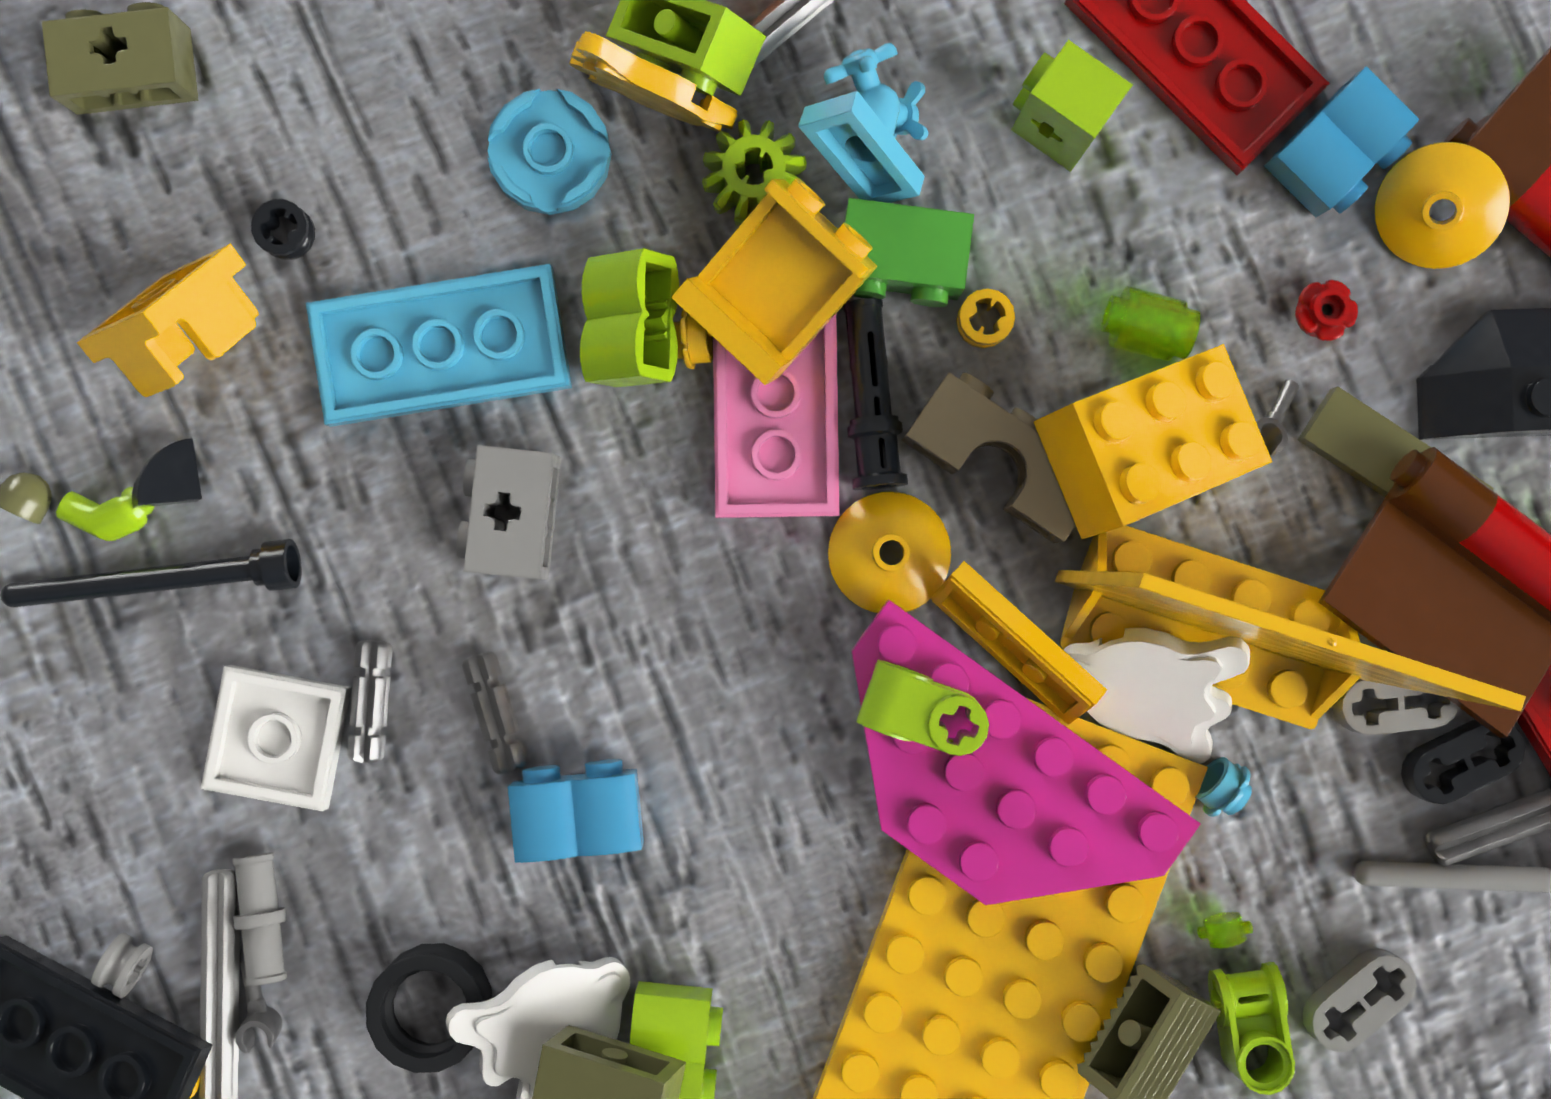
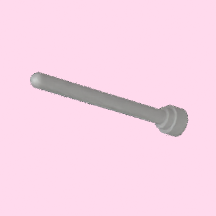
M1361 861L1356 864L1353 870L1356 881L1365 886L1551 893L1550 867L1471 864L1442 866L1440 863Z

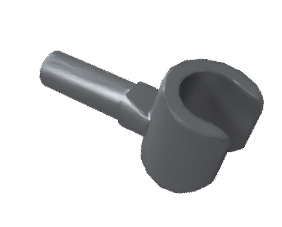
M1285 380L1270 411L1266 413L1264 418L1256 422L1271 458L1283 450L1288 443L1287 432L1282 424L1284 416L1299 389V385L1292 380Z
M245 960L240 961L247 1000L245 1002L247 1017L236 1033V1044L243 1053H249L255 1044V1031L253 1027H258L265 1032L267 1045L271 1048L281 1032L282 1018L276 1010L266 1007L261 985H245Z

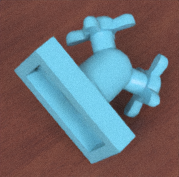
M885 43L875 50L870 48L856 50L845 57L841 65L828 68L824 73L826 85L851 75L856 91L804 107L798 125L801 131L859 199L886 203L919 196L925 177L895 139L897 134L907 135L910 133L917 140H925L929 134L928 129L918 122L919 111L916 106L925 94L924 84L914 81L909 86L904 98H898L897 93L884 83H880L875 68H877L879 62L898 54L895 45L892 43Z

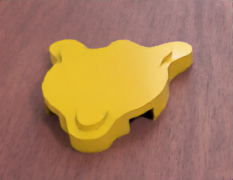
M585 31L575 44L569 65L589 75L588 79L595 84L620 93L655 111L692 125L704 126L716 132H720L722 128H733L738 111L718 100L713 95H706L705 99H701L699 106L691 102L697 86L691 81L635 56L611 41L591 32Z

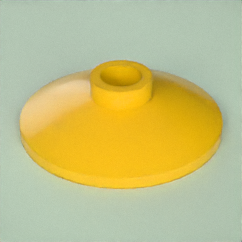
M1439 142L1422 146L1398 160L1383 178L1375 200V222L1378 232L1389 250L1400 259L1412 265L1431 269L1461 265L1483 253L1502 231L1509 211L1510 197L1508 185L1495 161L1483 151L1473 146L1457 142ZM1441 199L1452 201L1455 204V211L1449 219L1437 221L1429 215L1430 207L1434 202Z
M880 492L861 498L848 507L840 516L830 536L828 561L831 574L838 588L857 606L870 612L878 613L886 601L890 600L905 612H909L928 602L944 583L951 562V545L948 532L942 520L926 503L916 497L900 492ZM886 541H895L902 548V558L895 565H888L880 558V547Z

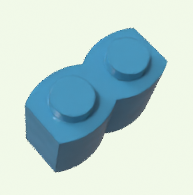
M1366 66L1351 77L1269 159L1264 167L1315 218L1331 208H1334L1340 214L1349 208L1368 189L1369 186L1362 178L1376 163L1384 170L1411 146L1413 141L1406 134L1420 119Z
M608 759L585 763V773L578 775L561 776L559 765L526 768L522 770L523 780L513 781L508 786L515 863L550 861L577 856L610 855L642 850L644 838L637 769H623L622 759Z

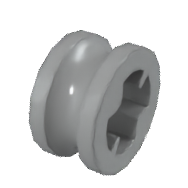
M124 932L119 934L105 950L91 978V983L100 988L110 984L113 987L112 994L121 999L139 981L153 954V947L146 943L141 944L139 947L132 944L133 937Z

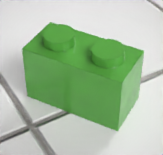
M849 198L845 223L854 228L872 246L873 249L867 256L878 266L852 296L884 299L886 298V291L911 294L910 302L928 307H945L948 304V299L958 300L965 290L974 214Z

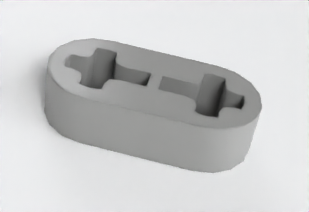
M1359 679L1332 706V711L1335 719L1342 727L1360 734L1380 735L1432 729L1447 725L1455 718L1459 707L1446 697L1438 695V702L1428 704V712L1425 708L1405 706L1404 697L1417 696L1424 692ZM1362 690L1367 697L1386 699L1387 708L1368 711L1367 721L1364 716L1354 714L1352 711V703L1362 700Z
M1380 948L1368 949L1355 957L1308 998L1302 1012L1303 1024L1308 1033L1328 1050L1335 1052L1351 1051L1361 1045L1408 1005L1416 991V975L1408 963L1392 952ZM1380 967L1390 973L1388 979L1392 987L1386 992L1375 987L1377 980L1373 973ZM1332 1007L1342 1013L1341 1019L1345 1026L1339 1032L1328 1027L1329 1020L1325 1013Z

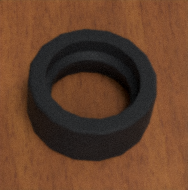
M445 943L420 944L401 953L374 981L366 1001V1028L375 1048L393 1065L413 1073L440 1072L460 1063L475 1046L458 1043L452 1037L440 1043H426L411 1037L400 1026L394 1013V998L398 987L407 977L420 971H436L449 976L461 988L466 1003L483 1002L491 999L492 987L483 967L466 951Z

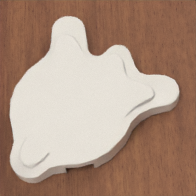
M1126 628L1123 638L1111 640L1102 644V638L1090 643H1073L1063 649L1107 689L1098 703L1087 711L1099 724L1133 739L1162 744L1170 748L1176 755L1199 764L1206 762L1211 756L1213 741L1208 729L1212 725L1226 719L1232 710L1230 694L1213 686V684L1244 673L1250 664L1249 646L1241 638L1225 637L1207 642H1189L1166 632L1149 628Z
M604 957L593 962L578 961L579 965H556L553 960L536 964L517 976L496 997L483 1002L461 1003L454 1006L446 1018L449 1035L458 1043L475 1046L480 1050L479 1069L487 1085L499 1086L511 1078H518L519 1084L516 1099H532L542 1045L565 1027L571 1025L617 1039L620 1030L622 1002L630 987L629 972L620 960L613 957Z

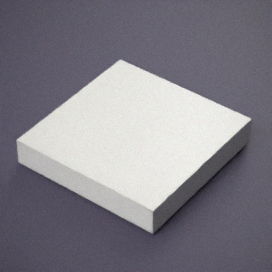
M234 665L224 666L201 789L317 811L329 809L352 687Z

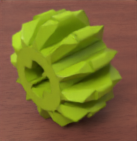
M742 119L738 122L739 139L735 140L729 133L720 131L716 135V143L722 152H705L703 156L704 166L713 171V173L708 174L702 179L703 189L708 193H719L713 202V207L717 214L725 213L735 205L737 206L734 215L736 226H740L749 216V212H752L766 196L767 193L764 188L772 179H785L791 184L795 178L800 179L795 175L806 170L807 162L805 156L798 154L789 155L795 147V137L788 133L774 142V123L770 120L763 123L759 135H751V126L748 120ZM759 164L760 173H763V183L750 185L749 176L746 175V166Z

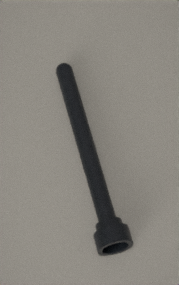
M292 539L266 541L262 543L260 549H253L250 556L10 583L2 589L1 600L5 605L16 608L253 581L256 586L265 585L269 591L297 588L301 582V558L298 547Z

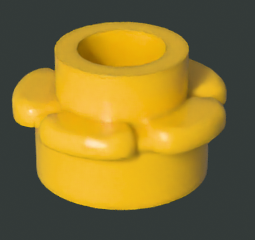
M683 309L680 321L674 322L678 342L677 359H683L685 366L689 369H695L696 364L712 363L713 337Z

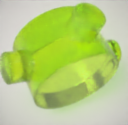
M1239 912L1214 914L1203 920L1204 926L1197 928L1198 937L1200 939L1208 938L1211 948H1228L1239 945L1247 940L1246 934L1253 933L1251 921H1242Z

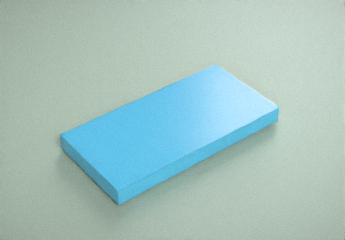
M551 264L306 303L324 425L329 427L572 388L554 270Z

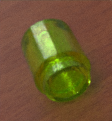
M1127 286L1120 297L1111 295L1102 317L1101 331L1109 333L1110 347L1168 362L1172 357L1186 359L1189 356L1198 335L1201 315L1199 311L1188 308V304L1184 300Z

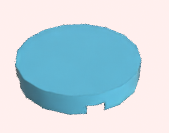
M536 89L523 92L503 106L492 122L488 136L490 172L506 196L528 211L548 215L574 211L592 199L607 178L612 155L607 129L592 105L573 92L556 89L557 91H541Z

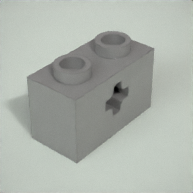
M477 445L476 459L467 460L463 477L464 495L471 496L469 521H461L456 541L457 557L465 559L463 572L539 580L549 579L561 457L548 452ZM508 495H510V504L519 507L521 515L519 520H509L506 531H504L505 523L503 520L495 518L494 511L496 506H506Z

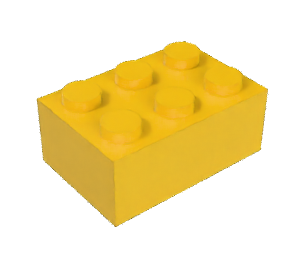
M1224 344L1071 403L1033 421L1081 540L1124 527L1272 462Z

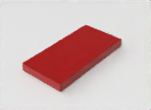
M1066 0L1064 3L1236 176L1330 84L1246 0Z

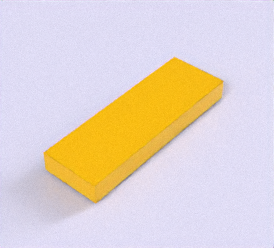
M965 561L958 566L930 598L936 606L1065 723L1071 724L1095 706L1106 693L1107 689Z

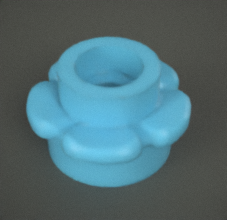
M1227 758L1215 759L1207 765V772L1199 793L1195 798L1204 804L1203 811L1208 816H1218L1221 810L1227 815H1233L1245 806L1251 796L1252 787L1249 785L1251 774L1246 766L1242 767L1239 764H1233Z

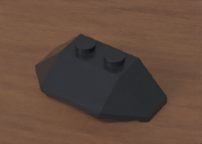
M1551 308L1487 311L1433 365H1430L1416 379L1419 440L1551 436Z

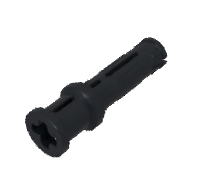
M877 298L852 300L843 305V312H845L849 367L855 419L850 420V426L847 427L848 438L853 439L855 444L857 477L852 479L853 490H878L901 487L908 484L907 474L902 473L900 470L897 435L903 432L902 422L899 421V417L892 415L888 360L882 316L883 300Z

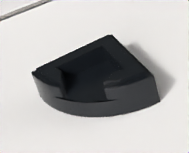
M193 438L169 444L155 453L146 462L133 485V508L191 503L202 499Z

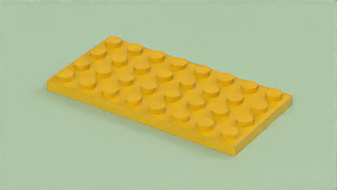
M1027 698L1190 816L1196 801L1195 797L1199 793L1207 772V766L1081 718H1077L1071 724L1065 723L1047 705ZM906 849L812 1099H1084L1090 1083L1078 1073L1077 1064L1084 1063V1053L1091 1052L1090 1042L1098 1041L1097 1031L1104 1030L1103 1020L1111 1019L1110 1009L1118 1008L1117 998L1123 996V988L1126 987L1169 870L1161 877L984 905Z

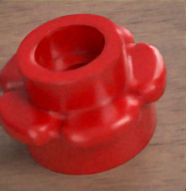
M1328 280L1324 284L1313 282L1306 286L1298 297L1295 310L1296 321L1302 331L1322 341H1332L1342 337L1344 330L1352 327L1358 316L1357 303L1349 297L1351 295L1350 289L1342 282L1336 280ZM1324 304L1331 306V315H1325L1322 312Z

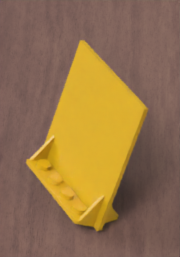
M1129 526L1093 536L1081 570H1058L1055 579L1056 583L1074 588L1060 639V647L1062 649L1073 643H1090L1102 638V644L1123 638L1126 628H1149L1166 632L1189 642H1207L1225 637H1238L1244 640L1250 649L1248 669L1240 675L1215 683L1213 686L1229 693L1233 705L1307 729H1314L1319 718L1359 679L1520 712L1526 696L1360 643L1357 630L1353 629L1319 603L1326 590Z

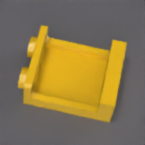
M795 178L791 184L785 179H772L764 188L767 193L766 196L698 276L687 278L671 297L764 385L778 379L878 267L867 256L873 249L868 241L845 222L839 228L835 227L819 212L825 205L824 201L798 178Z

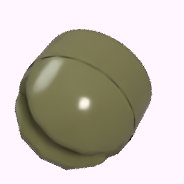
M23 472L9 476L0 485V508L30 522L41 524L50 508L52 499L48 483L39 475Z

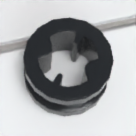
M272 199L263 203L255 211L251 221V233L255 242L264 251L281 260H295L304 256L311 249L315 240V226L311 217L295 203L285 199ZM282 216L293 224H297V229L288 232V243L285 244L274 236H270L271 230L279 228V217Z

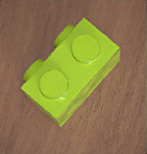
M620 0L606 33L608 38L631 51L635 56L668 71L678 73L681 77L696 84V92L703 95H714L716 88L741 96L766 38L763 33L727 7L707 0Z

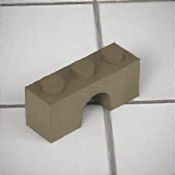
M949 372L901 441L950 474L959 471L971 452L976 448L991 446L1005 451L1016 464L1018 483L1003 510L1052 543L1065 542L1076 525L1033 423L1037 418L1017 407L1009 413L990 400L994 392L985 383L965 372L962 373L960 378Z

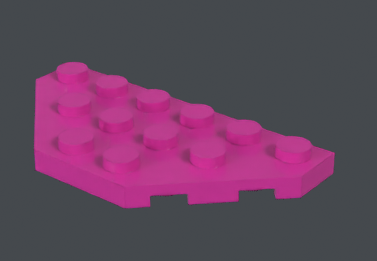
M886 601L851 650L860 705L863 703L877 660L880 659L929 676L935 682L964 691L975 697L985 710L989 722L988 736L981 747L973 753L962 756L951 755L914 741L909 742L893 738L864 727L881 830L984 905L1164 876L1201 825V823L892 601ZM958 706L954 715L942 714L940 721L946 725L948 737L955 738L960 729L968 731L972 729L974 724L965 714L966 707Z

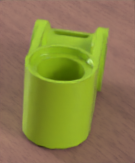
M880 659L877 660L856 720L862 726L884 735L904 741H914L958 756L973 753L981 747L988 736L989 729L987 714L975 697L964 691L935 682L929 676ZM958 706L966 707V716L974 724L970 731L960 729L955 738L948 737L947 727L940 721L942 714L954 715Z
M1275 962L1261 963L1260 970L1226 975L1222 969L1209 970L1208 990L1210 1001L1221 1010L1216 1023L1221 1056L1225 1066L1254 1092L1272 1095L1282 1091L1290 1084L1294 1076L1295 1060L1287 1019V993L1278 966ZM1267 1045L1268 1057L1265 1063L1255 1070H1247L1246 1058L1248 1053L1256 1046Z

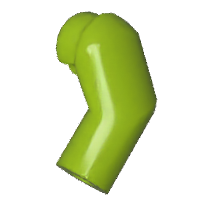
M133 487L124 489L120 497L116 496L102 504L94 502L74 491H70L60 501L56 510V516L58 519L99 539L116 541L144 527L148 522L147 515L153 512L154 506L133 508Z

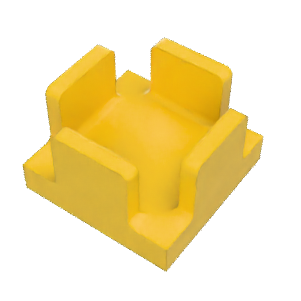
M231 243L163 275L76 343L93 363L105 358L113 360L143 397H149L172 388L184 379L183 373L177 366L195 351L194 345L177 323L208 360L221 357L256 327L255 318L259 315V312L232 277L244 268L246 263Z

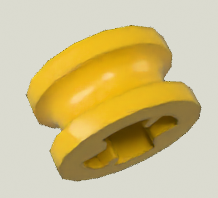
M988 288L976 290L967 296L958 310L956 318L958 333L965 342L973 347L982 349L994 347L1002 342L1012 330L1015 321L1014 307L1008 297L998 290ZM986 303L988 304L987 311L995 307L1000 313L1001 318L993 325L994 334L985 335L983 334V326L976 331L970 324L969 320L977 313L976 304Z

